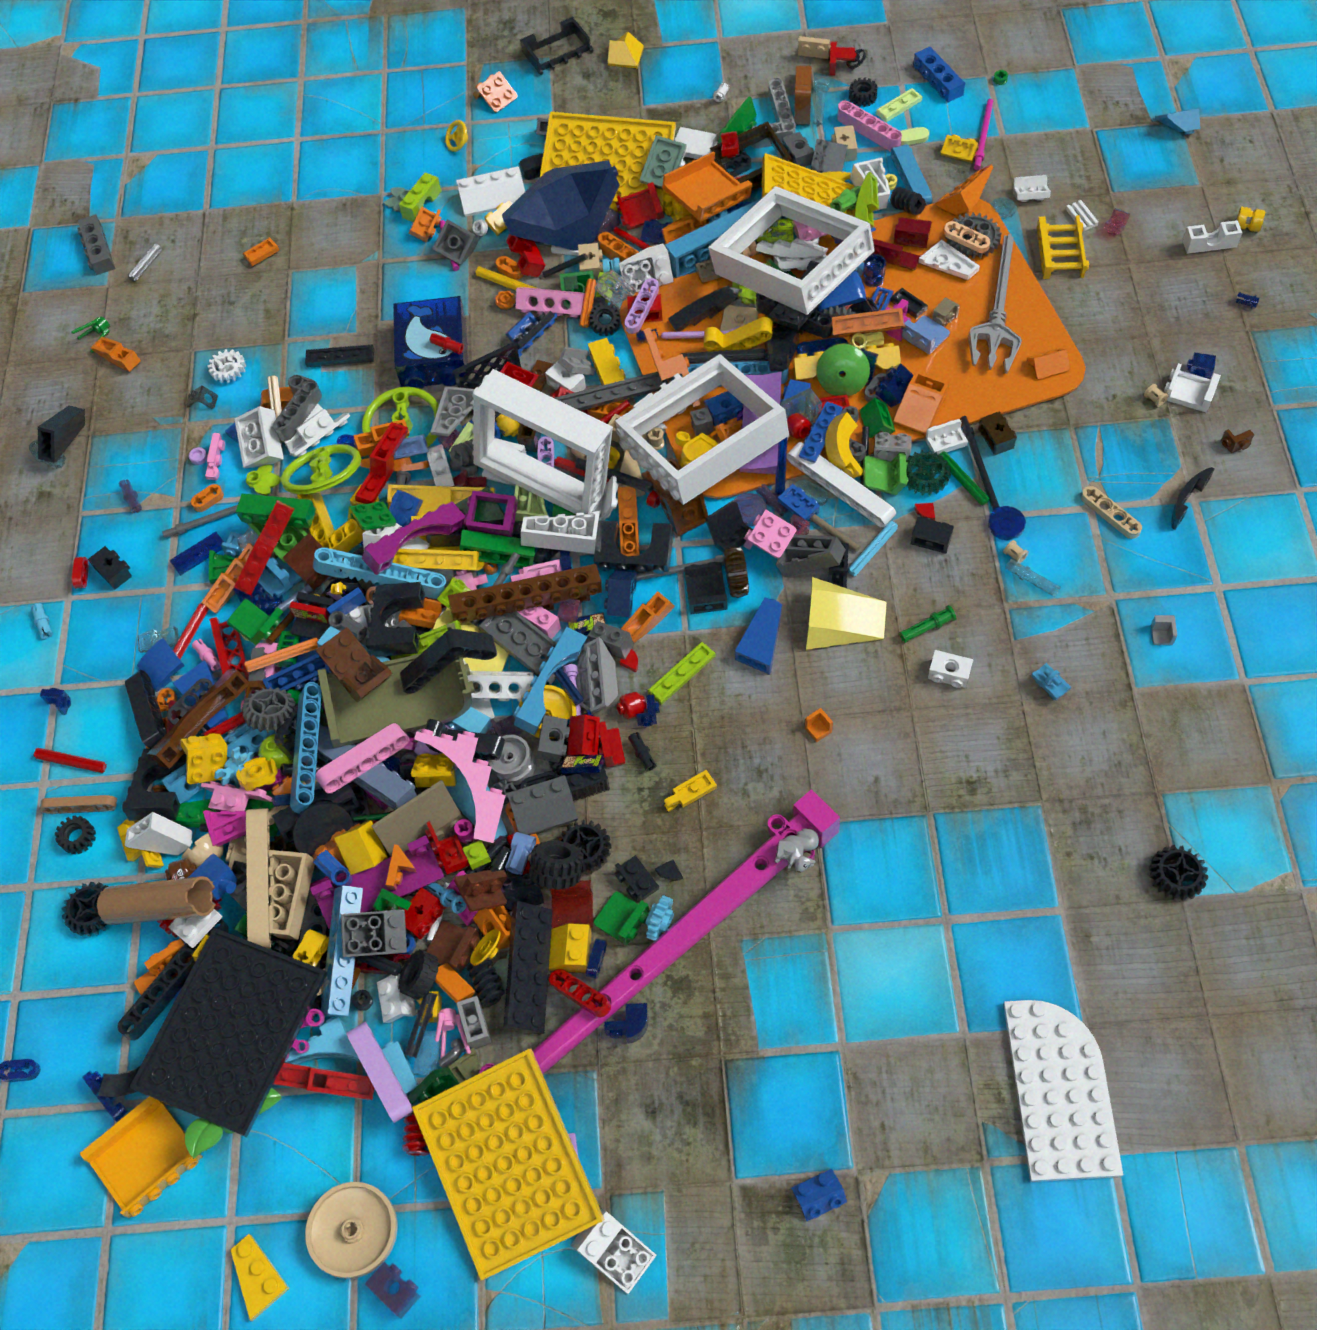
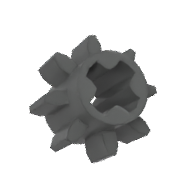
M503 779L493 784V788L502 790V794L505 795L503 805L508 804L507 793L516 791L513 782L507 783V780Z

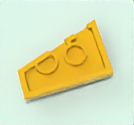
M248 1234L231 1249L249 1319L253 1321L290 1288L253 1236Z

